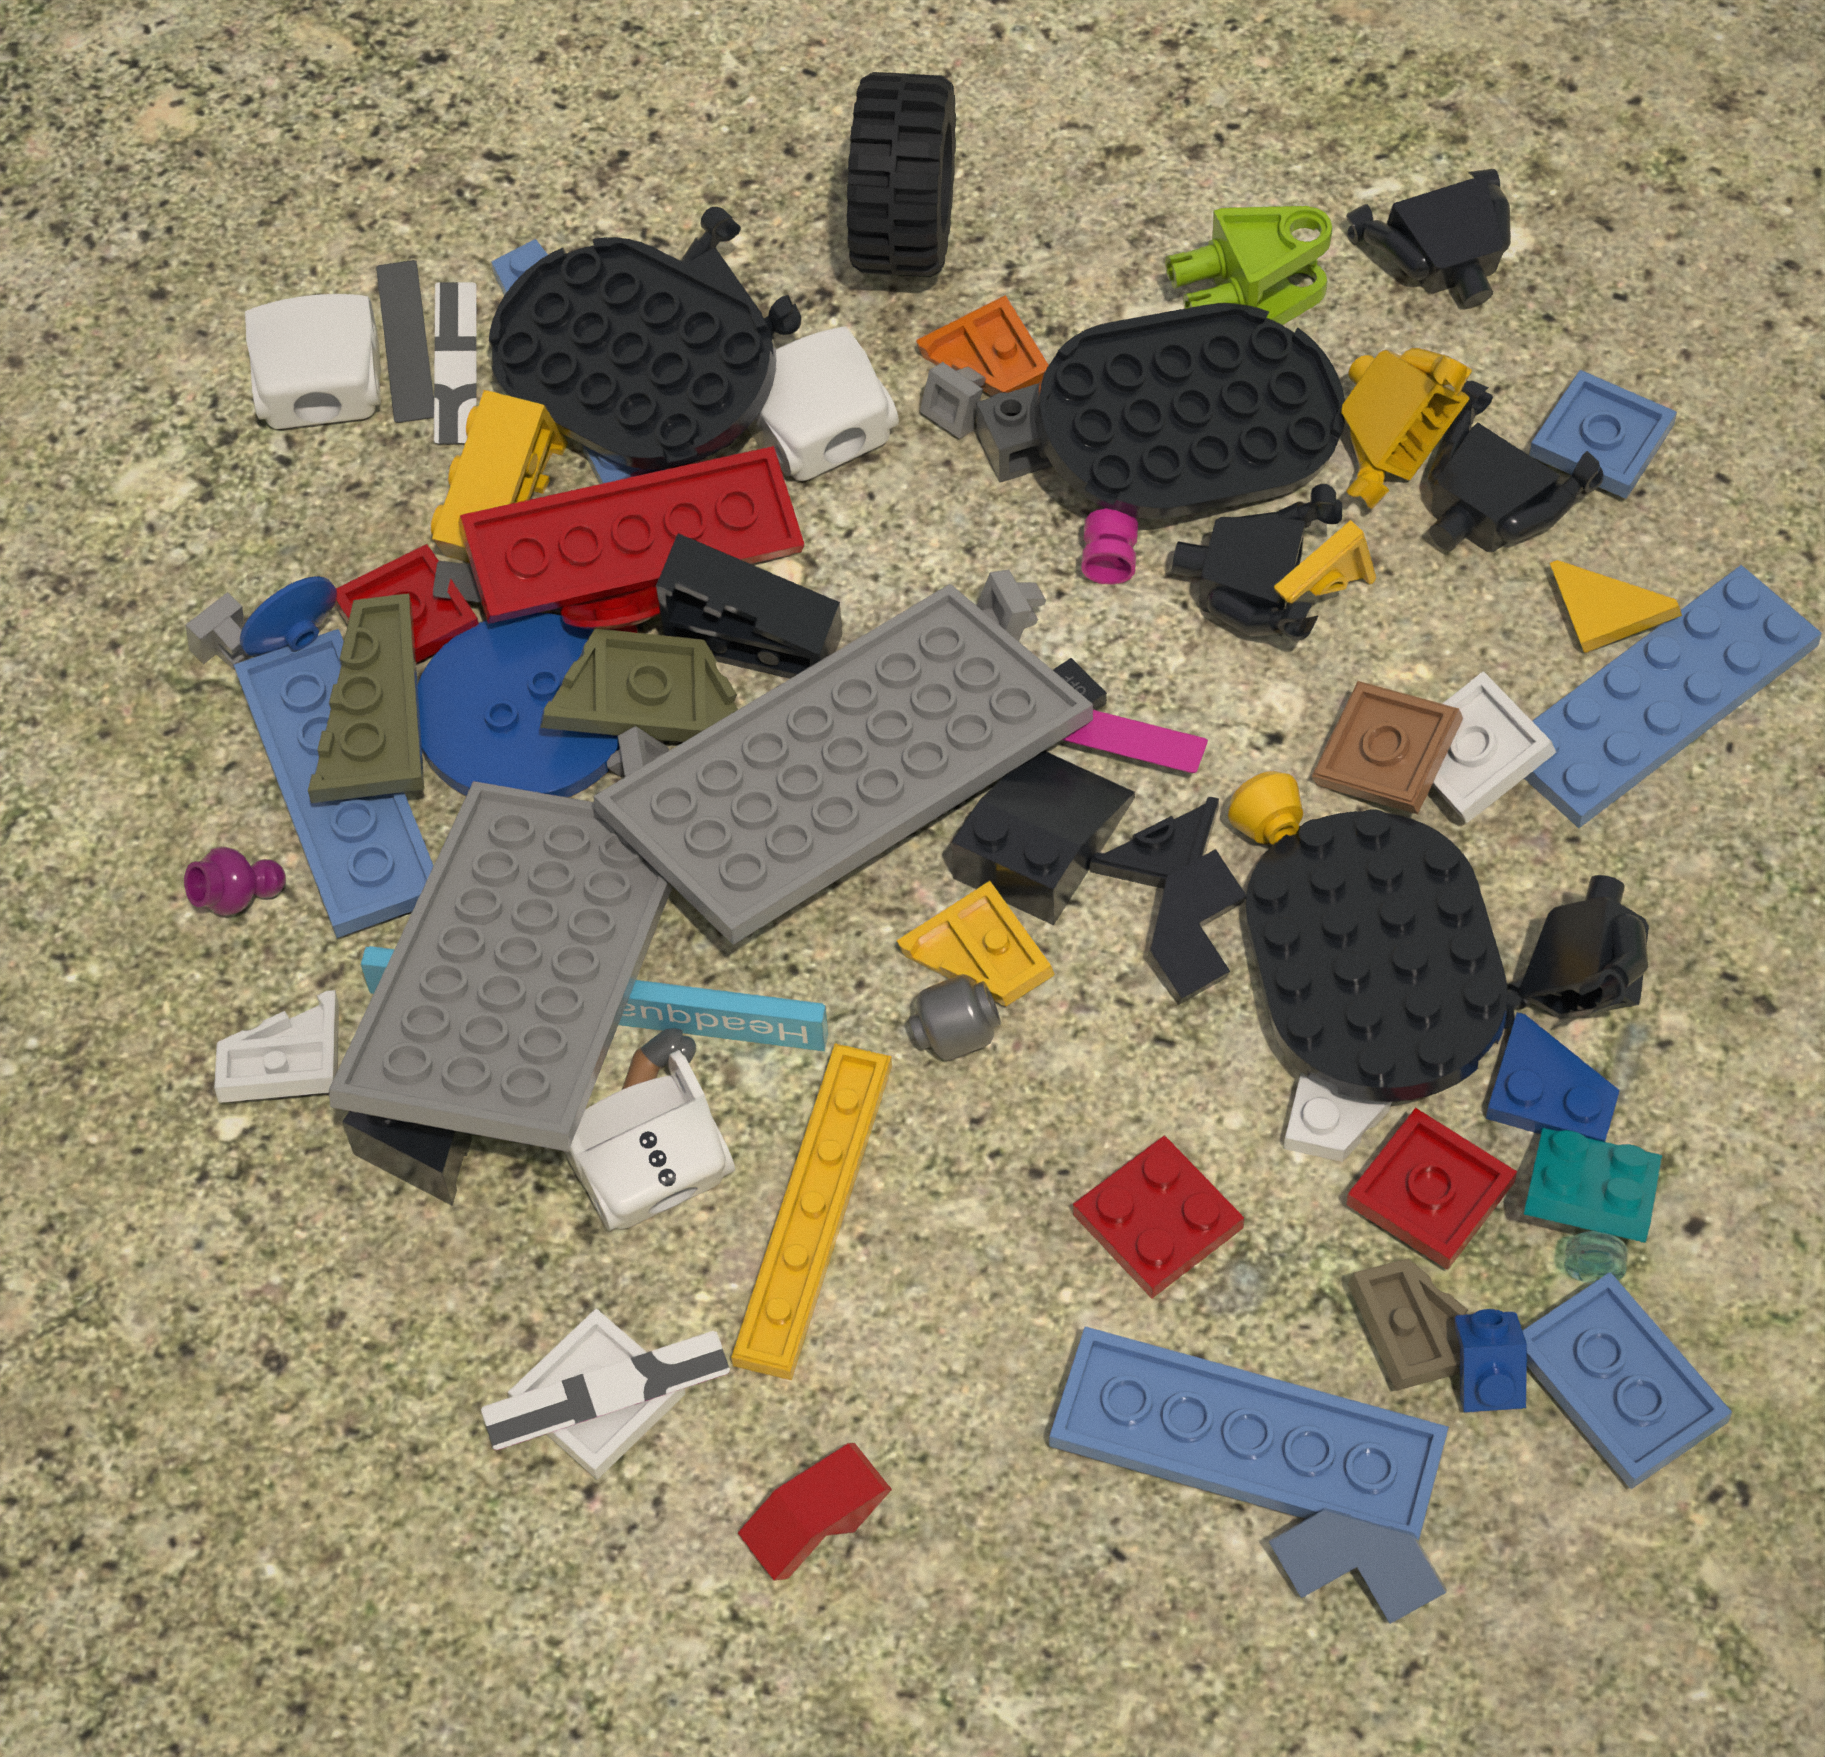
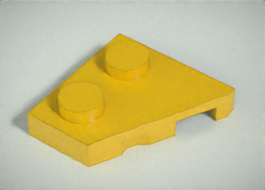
M991 881L896 940L905 957L949 979L965 974L970 976L976 984L984 981L994 1001L1005 1007L1055 975L1051 964Z

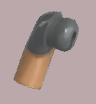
M669 1028L660 1032L634 1052L622 1090L648 1080L656 1079L659 1070L668 1063L669 1054L680 1050L682 1055H685L688 1063H690L696 1052L695 1041L689 1036H683L681 1029Z

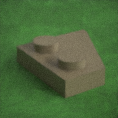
M1409 1258L1353 1272L1348 1286L1396 1391L1460 1374V1345L1455 1331V1317L1457 1315H1466L1468 1309L1449 1293H1444L1437 1289L1432 1283L1431 1277Z

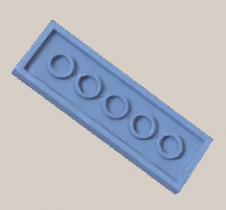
M1740 565L1681 609L1682 616L1661 624L1535 718L1532 722L1552 741L1557 753L1524 779L1576 827L1580 828L1818 647L1822 633L1745 567Z
M339 629L317 636L311 644L303 649L292 650L290 646H286L234 664L239 683L336 938L412 912L434 866L404 792L311 803L308 787L311 774L316 772L319 760L317 751L322 731H326L331 710L329 700L333 684H337L341 669L340 655L344 641Z
M1085 1326L1049 1435V1446L1304 1519L1325 1508L1349 1514L1355 1518L1412 1532L1419 1541L1449 1427Z

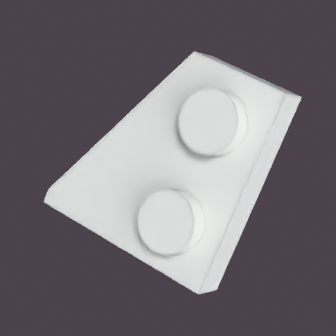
M336 990L326 991L317 995L319 1005L289 1019L286 1012L283 1011L264 1020L258 1027L252 1030H242L217 1042L214 1089L218 1102L329 1093V1088L337 1073L339 1002Z
M1301 1072L1285 1136L1284 1149L1343 1162L1361 1143V1136L1369 1128L1375 1127L1390 1111L1392 1102L1368 1101L1348 1097L1338 1093V1086L1324 1081L1312 1073L1307 1077Z

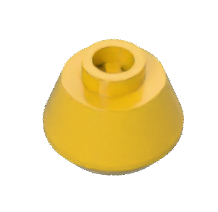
M1278 771L1260 773L1243 783L1231 797L1228 811V820L1231 825L1260 844L1270 843L1274 845L1286 834L1289 836L1296 834L1299 830V823L1303 818V808L1297 781L1292 775Z

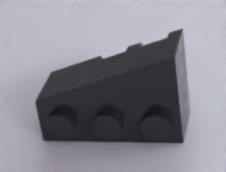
M677 534L656 584L664 636L705 640L716 658V662L788 679L836 652L843 634L840 602L682 534Z
M349 1111L342 1122L355 1156L453 1206L457 1192L456 1182L464 1156L468 1155L472 1141L471 1133Z

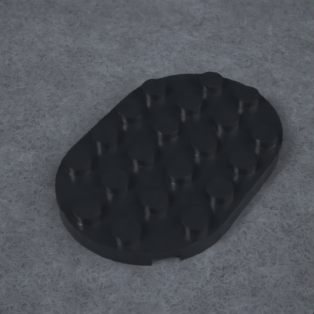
M626 238L593 239L592 246L583 247L566 253L564 248H560L540 259L528 268L504 295L495 312L489 332L488 341L492 346L493 366L491 367L507 396L545 405L560 433L613 461L634 468L667 469L684 466L702 460L730 446L749 427L762 410L769 397L776 373V348L772 334L759 309L750 298L733 286L650 245Z
M1235 303L1207 304L1108 322L1086 329L1072 337L1057 351L1056 356L1048 365L1041 379L1035 400V423L1040 443L1049 461L1060 476L1081 495L1099 506L1119 511L1131 517L1165 519L1288 494L1309 483L1325 467L1343 433L1345 418L1341 413L1342 404L1345 401L1343 388L1339 376L1327 355L1300 328L1297 327L1294 333L1282 324L1267 318L1269 311L1257 307Z
M1377 809L1338 813L1309 820L1302 826H1299L1296 834L1291 836L1286 834L1279 839L1260 859L1252 873L1247 889L1246 916L1248 933L1275 1039L1288 1060L1307 1077L1312 1073L1320 1079L1338 1086V1093L1348 1097L1368 1101L1398 1102L1423 1098L1442 1092L1457 1085L1478 1069V1061L1482 1059L1494 1043L1498 1044L1503 1034L1508 1005L1507 980L1474 870L1465 855L1450 839L1432 827L1414 819L1386 813Z

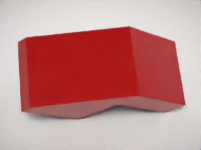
M847 1443L775 1489L740 1529L738 1534L774 1581L789 1579L826 1536L854 1533L892 1489L856 1443Z

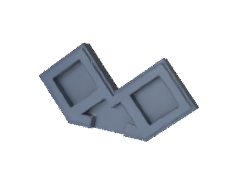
M1325 1508L1269 1541L1301 1598L1357 1567L1390 1624L1445 1594L1447 1591L1414 1533L1355 1518L1349 1514Z

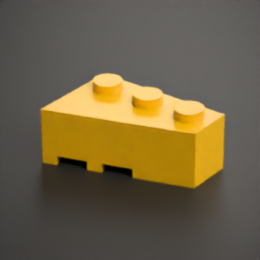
M484 390L479 406H473L470 410L466 422V443L462 454L456 455L451 463L448 475L450 488L444 505L440 504L437 506L431 521L432 540L446 557L470 563L458 524L460 515L530 500L533 492L544 494L550 480L549 476L542 473L552 453L562 456L568 442L564 435L559 432L554 419L543 404Z

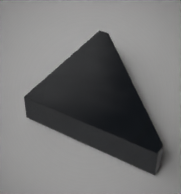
M1208 797L1204 805L1175 819L1170 816L1132 835V840L1106 853L1096 852L1091 858L1090 872L1163 889L1164 882L1169 874L1205 855L1219 808V798Z

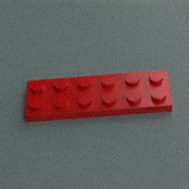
M774 446L462 514L458 522L488 624L656 586L678 533L749 564L801 553L805 546Z

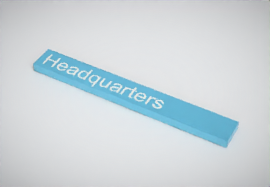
M373 946L365 947L361 967L371 994H374L394 949ZM641 980L635 981L618 1024L660 1031L677 1028L681 1029L684 1034L824 1052L829 1034L826 1005H823V1003Z

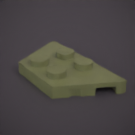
M594 629L585 643L579 659L573 662L564 676L562 685L556 695L545 706L540 720V728L620 735L637 726L655 739L685 742L737 711L738 708L734 703L737 694L727 677L718 671L716 666L717 660L705 640Z

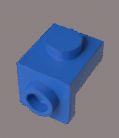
M1483 1309L1474 1314L1457 1315L1455 1317V1331L1460 1345V1401L1463 1411L1479 1412L1526 1408L1527 1343L1517 1314L1515 1312H1502L1495 1309Z

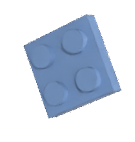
M1579 370L1531 442L1529 456L1572 475L1578 461L1588 451L1599 461L1600 467L1603 470L1604 478L1599 487L1627 499L1673 428L1677 412Z

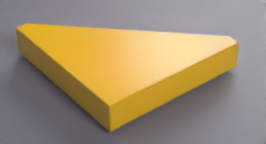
M1350 520L1274 586V590L1287 603H1293L1307 591H1311L1315 596L1344 590L1347 588L1349 581L1363 578L1367 583L1373 584L1376 574L1364 532Z
M1559 560L1550 563L1584 653L1682 616L1678 602L1674 598Z

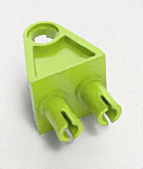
M1310 206L1230 207L1214 210L1212 240L1208 242L1207 246L1200 247L1199 249L1166 256L1165 267L1168 279L1172 281L1171 286L1174 289L1201 280L1214 279L1217 287L1184 294V309L1216 303L1243 304L1269 311L1267 318L1284 325L1319 304L1325 297L1328 282L1324 270L1317 265V258L1324 255L1330 247L1332 236L1331 219L1322 210ZM1301 228L1312 229L1313 231L1317 229L1320 232L1317 239L1306 242L1297 240L1291 234L1293 231ZM1303 273L1313 277L1315 282L1309 286L1299 287L1291 284L1288 278L1294 274Z

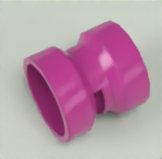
M1107 508L1096 510L1087 516L1084 524V541L1087 545L1082 551L1081 571L1087 578L1097 583L1110 585L1124 583L1132 578L1136 567V552L1133 549L1138 537V522L1136 518Z

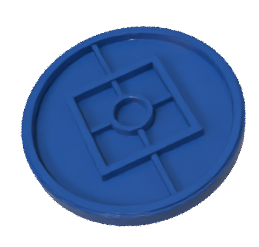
M538 612L488 624L487 620L480 622L479 625L455 636L446 643L428 663L418 682L422 753L438 777L451 788L467 796L473 781L567 798L588 788L610 770L607 767L608 759L620 749L618 735L540 728V720L545 706L556 695L562 685L564 676L573 662L579 659L585 643L594 630L566 624L562 620L561 615Z

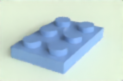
M1611 1272L1522 1330L1527 1343V1367L1630 1489L1642 1483L1723 1427L1730 1420L1732 1411Z

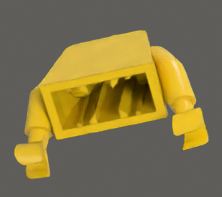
M1411 348L1402 355L1386 349L1379 352L1376 358L1371 355H1364L1357 358L1351 364L1348 375L1356 386L1342 404L1341 413L1350 426V438L1359 463L1357 479L1346 490L1348 495L1354 498L1361 496L1366 502L1367 507L1373 509L1389 492V489L1383 485L1386 472L1409 481L1413 478L1470 399L1461 390L1472 372L1471 368L1449 356L1421 348Z

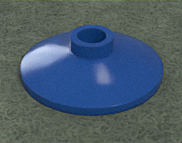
M314 576L293 582L274 593L251 614L244 624L240 634L242 649L249 656L257 657L286 646H290L292 650H300L311 644L319 634V626L334 607L337 598L335 586L325 577Z

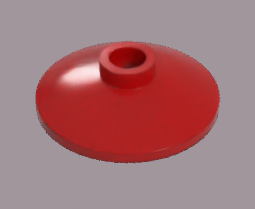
M648 587L565 606L561 610L562 620L566 624L575 627L638 633L637 624L647 621L660 613L656 587Z

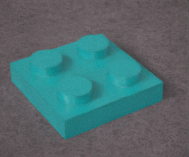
M1542 1128L1523 1214L1646 1243L1651 1224L1662 1155L1647 1152L1631 1144L1616 1145L1586 1138L1574 1131H1555Z

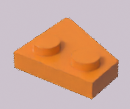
M1006 295L916 340L922 357L933 364L939 365L944 362L954 370L970 367L984 376L986 380L981 388L991 396L1038 384L1041 382L1048 367L1047 361Z

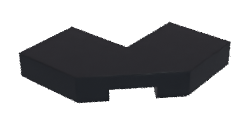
M1216 849L1169 874L1164 882L1160 907L1147 958L1178 1005L1226 979L1230 973L1229 968L1202 929V926L1243 904L1247 895Z

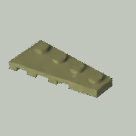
M409 593L354 600L340 655L341 669L337 684H333L329 700L331 710L326 731L321 733L317 750L319 760L315 774H311L308 787L311 803L425 789L413 612Z

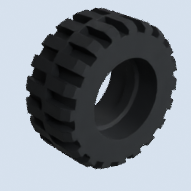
M872 72L860 80L856 93L857 99L854 103L853 124L851 126L847 184V242L849 259L852 263L851 265L863 274L930 278L941 272L944 267L950 234L956 152V102L954 86L952 82L942 75Z

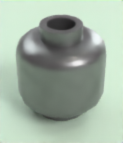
M965 974L957 975L920 991L916 1001L918 1013L909 1017L911 1028L921 1049L932 1046L935 1053L944 1060H953L989 1045L994 1038V1027L1001 1025L997 1006L987 984L984 981L976 984L970 976Z

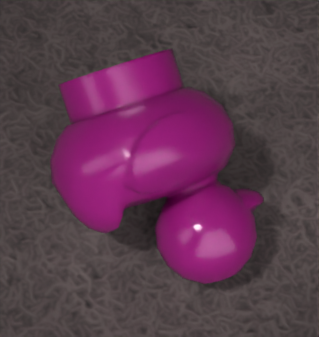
M225 846L215 847L201 861L191 862L186 868L184 875V888L191 904L196 907L207 906L214 914L230 916L244 910L251 901L253 894L260 898H271L278 895L286 883L285 871L276 861L262 859L250 865L244 855L238 850Z

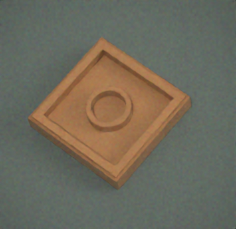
M1357 681L1312 774V778L1317 786L1418 815L1463 720L1461 711L1456 707Z

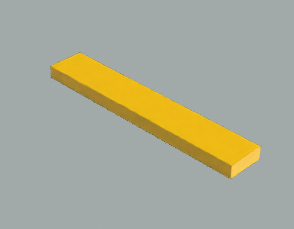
M834 1044L731 1356L734 1367L792 1380L891 1072V1056Z

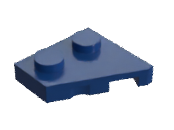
M1517 1012L1488 1105L1486 1119L1541 1134L1542 1128L1555 1131L1568 1130L1580 1133L1586 1138L1606 1142L1620 1090L1531 1018Z

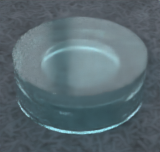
M1597 1231L1582 1232L1567 1241L1564 1267L1570 1276L1586 1283H1594L1609 1272L1617 1280H1620L1627 1271L1628 1249L1625 1243L1614 1235Z

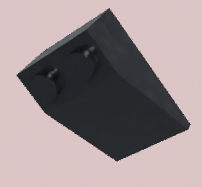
M1043 751L1007 773L979 800L952 841L953 879L974 889H978L991 881L1006 904L1054 926L1088 873L1092 855L1102 851L1135 799V791Z

